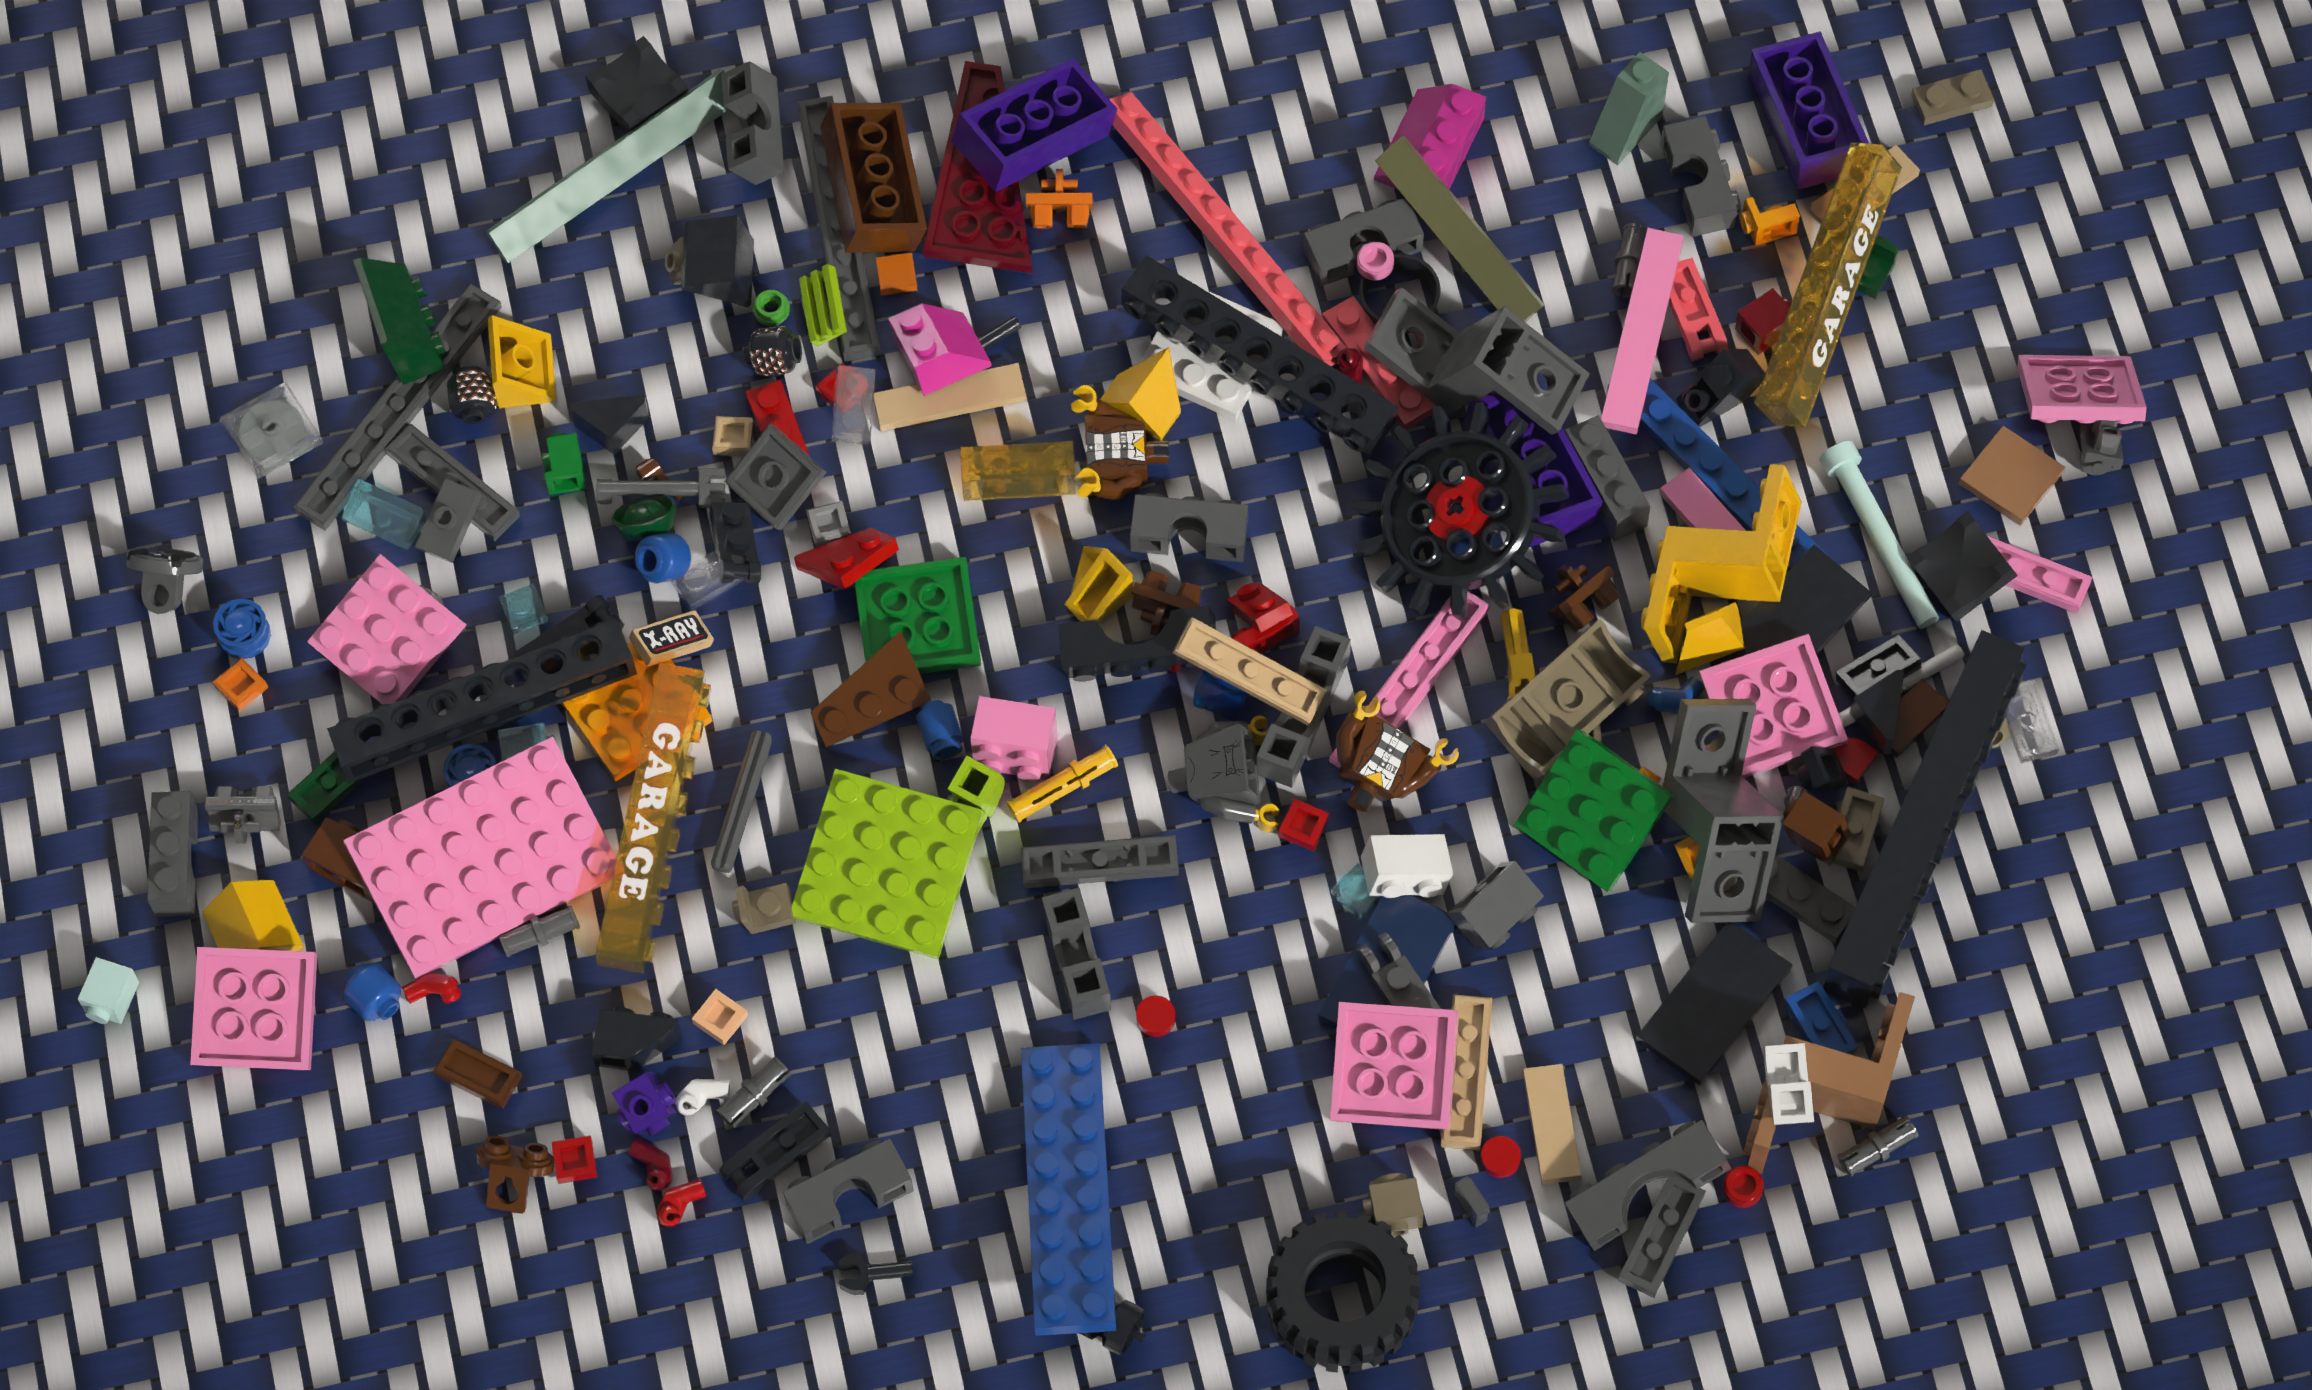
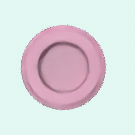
M1369 242L1359 249L1357 269L1363 277L1375 281L1382 280L1390 275L1394 266V254L1389 246L1381 242Z

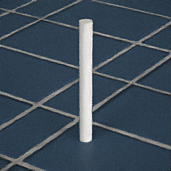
M1955 644L1921 664V669L1903 679L1901 694L1914 687L1921 679L1926 680L1963 658L1964 653L1961 647ZM1851 706L1838 713L1843 728L1855 722V719L1850 714Z

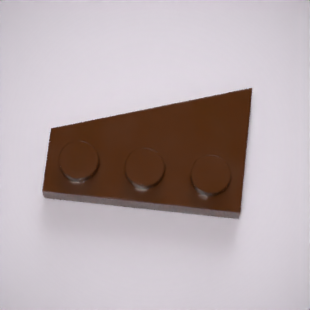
M901 631L811 711V715L826 748L931 701Z

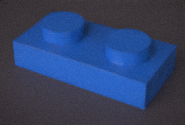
M1819 981L1784 999L1783 1004L1807 1042L1850 1055L1858 1051L1859 1046Z

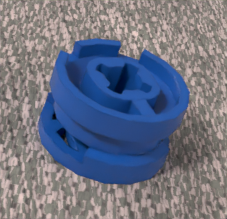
M243 598L231 600L222 605L215 614L213 620L214 633L221 648L229 656L238 659L253 658L262 653L268 646L271 637L270 625L264 611L254 601Z
M466 744L457 747L449 753L444 761L443 774L448 788L496 765L493 754L481 745Z

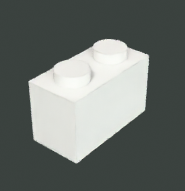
M1445 834L1370 835L1361 855L1369 896L1395 898L1401 895H1421L1422 897L1443 895L1453 875Z

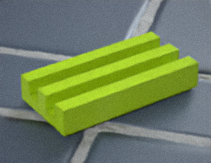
M828 263L822 266L823 271L814 270L810 272L811 277L804 275L799 278L810 343L816 346H820L847 332L836 268ZM822 282H825L828 301L825 299ZM828 314L831 315L833 329L830 327Z

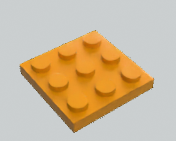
M632 642L627 643L633 657L637 675L560 703L615 782L647 763L650 751H653L658 756L668 750V744L673 741L671 734L662 733L659 735L658 738L660 740L662 737H665L663 749H660L653 741V735L658 725L662 723L675 725L680 731L679 743L713 722L710 713L672 660L647 667Z

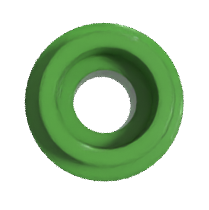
M776 290L761 292L753 302L754 317L758 322L766 326L781 324L790 313L788 299ZM769 307L778 308L775 312H765Z

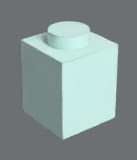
M96 957L80 992L78 1001L86 1013V1017L101 1024H107L108 1021L122 1024L139 981L132 968Z

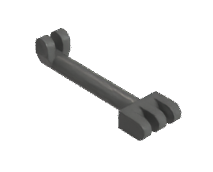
M699 468V481H612V479H597V503L611 504L612 496H699V508H710L711 502H725V498L710 497V494L725 493L724 483H710V479L725 478V469Z

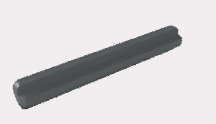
M754 730L751 733L711 860L712 868L716 871L723 873L732 871L772 744L771 734Z

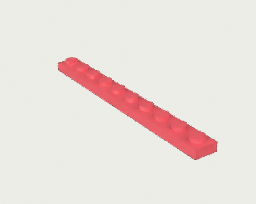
M1132 92L1110 98V101L1117 107L1112 124L1298 347L1330 366L1338 364L1337 355L1339 351L1347 348L1346 345Z

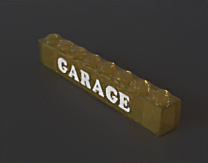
M1851 143L1755 400V404L1773 424L1806 428L1902 168L1884 145Z
M659 662L595 954L597 965L643 974L645 963L653 962L657 940L651 939L653 926L661 925L665 903L659 902L661 889L669 888L672 875V866L667 865L669 852L677 851L680 838V829H675L677 815L684 816L688 801V793L683 792L685 779L692 780L695 769L696 757L690 756L693 743H700L704 721L698 720L700 708L708 707L711 694V685L706 684L705 671Z

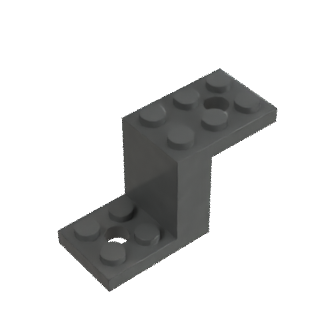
M1402 287L1393 293L1363 347L1436 406H1441L1448 415L1495 390L1551 435L1560 431L1590 375L1589 372L1505 306L1458 332ZM1406 331L1415 336L1416 349L1407 344L1405 340ZM1538 373L1542 374L1546 378L1548 385L1547 391L1543 390L1538 385Z
M1681 699L1662 787L1675 795L1665 809V812L1700 845L1685 911V917L1691 923L1761 921L1783 815L1741 776L1757 706L1751 699ZM1718 730L1717 738L1710 744L1704 745L1706 736L1710 732ZM1732 877H1737L1736 884L1723 891L1725 882Z

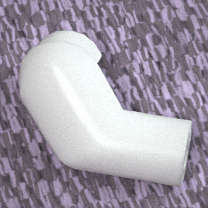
M692 1080L676 1097L675 1105L677 1110L682 1115H693L709 1099H729L730 1080Z

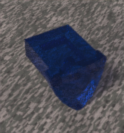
M1204 670L1195 686L1193 704L1197 708L1206 709L1230 720L1238 721L1243 712L1247 693L1220 678H1214L1211 673Z

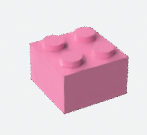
M979 696L971 733L973 759L1000 774L1017 775L1024 781L1037 782L1040 779H1049L1058 741L1056 708Z

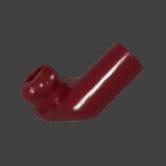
M1355 348L1342 349L1337 355L1338 371L1363 385L1361 381L1362 355Z
M637 1138L630 1147L629 1155L646 1164L647 1178L645 1179L648 1187L653 1190L668 1188L673 1178L669 1155L648 1142Z

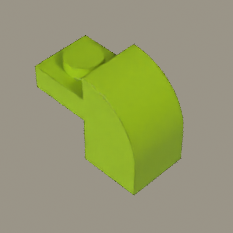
M966 756L948 787V790L953 794L950 801L982 809L984 815L980 824V831L987 817L991 818L998 806L1004 790L1005 779L995 770Z

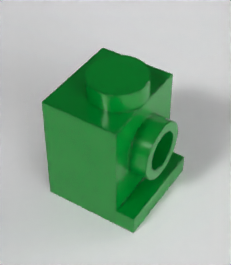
M555 433L547 438L549 452L542 453L544 475L549 495L587 489L577 434Z

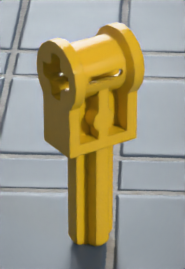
M1509 608L1501 613L1508 660L1509 696L1507 701L1535 677L1532 653H1529L1523 612L1515 608Z

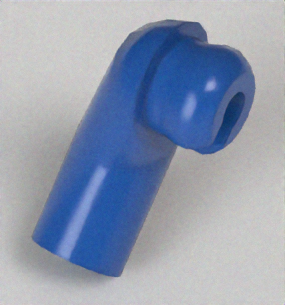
M1691 676L1680 689L1652 688L1647 695V701L1656 711L1678 714L1681 699H1696L1705 689L1699 679Z

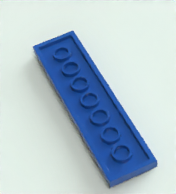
M1100 1043L1021 1048L1035 1336L1116 1331Z

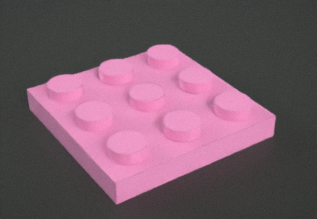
M2018 356L2017 369L2031 419H2037L2045 423H2053L2057 420H2076L2080 423L2110 420L2120 424L2145 421L2147 407L2131 357Z
M380 554L307 642L382 705L393 704L406 699L465 628L466 624Z
M1809 634L1699 671V676L1708 699H1751L1757 705L1741 775L1743 778L1802 759L1801 753L1811 746L1832 749L1848 743V738Z
M197 947L190 1065L311 1070L317 952Z
M1339 1002L1330 1121L1450 1130L1459 1011Z

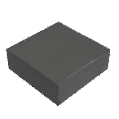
M1466 1176L1456 1182L1454 1196L1474 1227L1476 1228L1485 1223L1488 1218L1489 1205L1472 1179Z

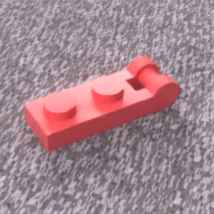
M1693 258L1679 261L1668 303L1684 339L1688 356L1694 362L1703 359L1704 354L1710 352L1719 354L1723 349H1728V342ZM1707 330L1710 337L1699 340L1697 333Z

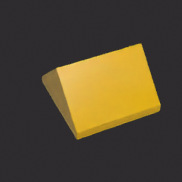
M493 315L488 318L492 385L499 408L544 404L555 401L556 391L551 334Z
M274 880L231 881L202 911L218 948L298 951L304 948Z

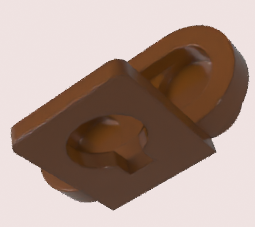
M491 1136L486 1138L485 1143L476 1150V1163L483 1168L489 1169L486 1200L488 1208L523 1214L527 1207L529 1176L543 1177L550 1175L554 1171V1157L548 1152L547 1146L540 1143H529L523 1148L509 1145V1140L504 1137ZM505 1177L513 1178L512 1184L518 1190V1198L514 1201H505L497 1193V1186L505 1181Z

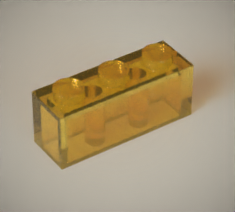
M1073 441L960 447L964 501L1076 495Z

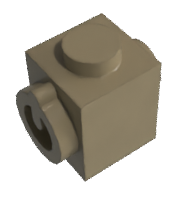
M1392 1173L1369 1182L1368 1199L1362 1200L1363 1213L1371 1215V1223L1377 1226L1380 1221H1384L1392 1227L1391 1235L1393 1237L1403 1236L1411 1229L1422 1228L1423 1210L1416 1177L1408 1179L1406 1174Z

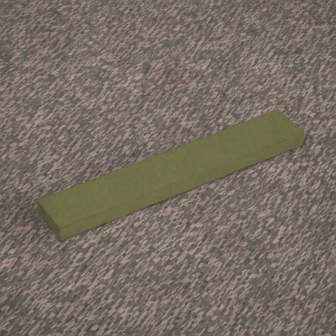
M1401 136L1375 160L1498 310L1505 306L1526 322L1545 305L1405 136Z

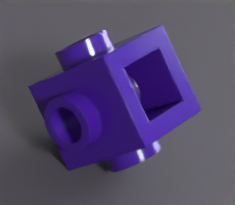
M654 1072L644 1073L612 1092L620 1107L616 1112L621 1123L628 1131L633 1129L635 1134L647 1131L649 1136H652L668 1127L670 1123L667 1118L677 1113L673 1106L676 1103V1098L672 1090L665 1082L660 1084ZM645 1101L648 1104V1111H646L644 1106Z

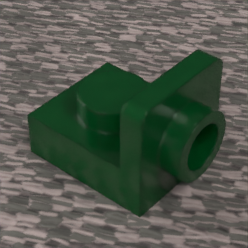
M1867 233L1868 245L1862 256L1856 255L1852 262L1860 263L1857 274L1856 272L1853 274L1852 280L1854 279L1852 288L1876 299L1896 264L1899 248L1885 237ZM1846 273L1842 284L1850 287L1848 273Z

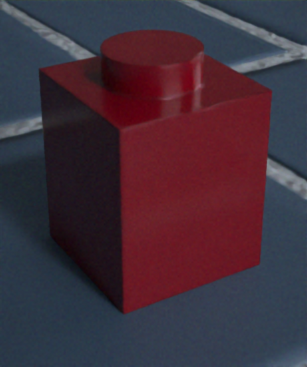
M1772 288L1738 311L1735 329L1759 355L1793 332L1796 311L1788 298L1785 296L1781 297Z

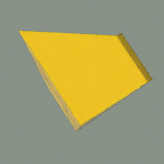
M1169 347L1119 373L1100 399L1135 417L1137 420L1145 422V432L1160 441L1181 414Z
M1084 546L1071 595L1064 605L1080 622L1096 620L1100 624L1133 598V595H1131L1133 574L1107 548Z
M1736 602L1684 623L1687 633L1675 675L1745 649L1739 609Z

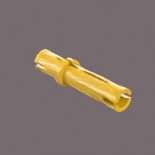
M1105 745L1100 750L1078 762L1075 759L1068 763V768L1012 800L1006 801V804L1014 819L1019 823L1024 818L1052 804L1079 787L1082 790L1090 786L1089 781L1112 768L1118 767L1117 760L1110 748Z

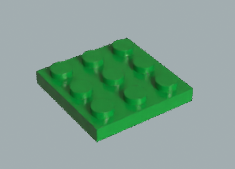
M966 557L872 569L855 582L865 662L901 631L919 674L981 666Z
M1577 729L1514 826L1603 890L1609 892L1613 889L1675 795L1582 729Z

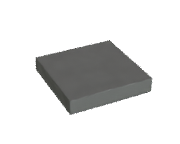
M769 424L724 482L775 529L782 530L827 472L776 425Z

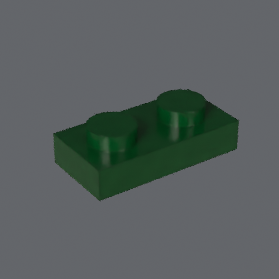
M334 751L287 793V796L303 814L316 824L367 777L348 784L337 754Z

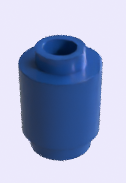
M934 700L924 704L921 707V711L916 715V719L927 751L932 753L933 758L936 760L949 759L958 755L963 749L961 745L963 736L953 706L949 703H943L942 700Z

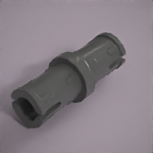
M1629 223L1624 226L1621 249L1615 256L1614 263L1617 266L1612 292L1619 296L1621 287H1624L1622 298L1631 297L1647 229L1640 225L1638 234H1635L1637 223Z
M570 905L565 909L540 919L538 916L530 918V923L499 935V939L506 956L510 957L537 944H540L541 947L549 944L548 940L574 929H579L580 925Z
M774 1056L750 1080L746 1078L741 1083L742 1087L736 1094L716 1111L734 1129L758 1105L762 1107L768 1101L766 1098L772 1091L792 1075L791 1072Z
M1904 1115L1901 1119L1879 1132L1874 1130L1866 1134L1867 1139L1845 1152L1839 1153L1837 1155L1838 1160L1844 1170L1848 1169L1846 1170L1847 1175L1852 1177L1855 1173L1877 1160L1882 1162L1890 1158L1889 1153L1918 1138L1919 1135L1912 1122L1908 1124L1910 1122L1909 1117Z

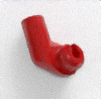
M428 973L401 987L409 1004L431 993L439 994L442 1001L446 1004L456 1001L461 996V990L457 986L459 984L457 979L453 976L438 973Z
M701 1178L665 1191L657 1209L659 1223L667 1227L677 1225L682 1219L688 1203L707 1197Z

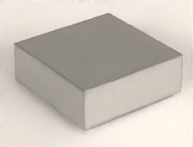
M842 501L806 510L815 548L851 535Z

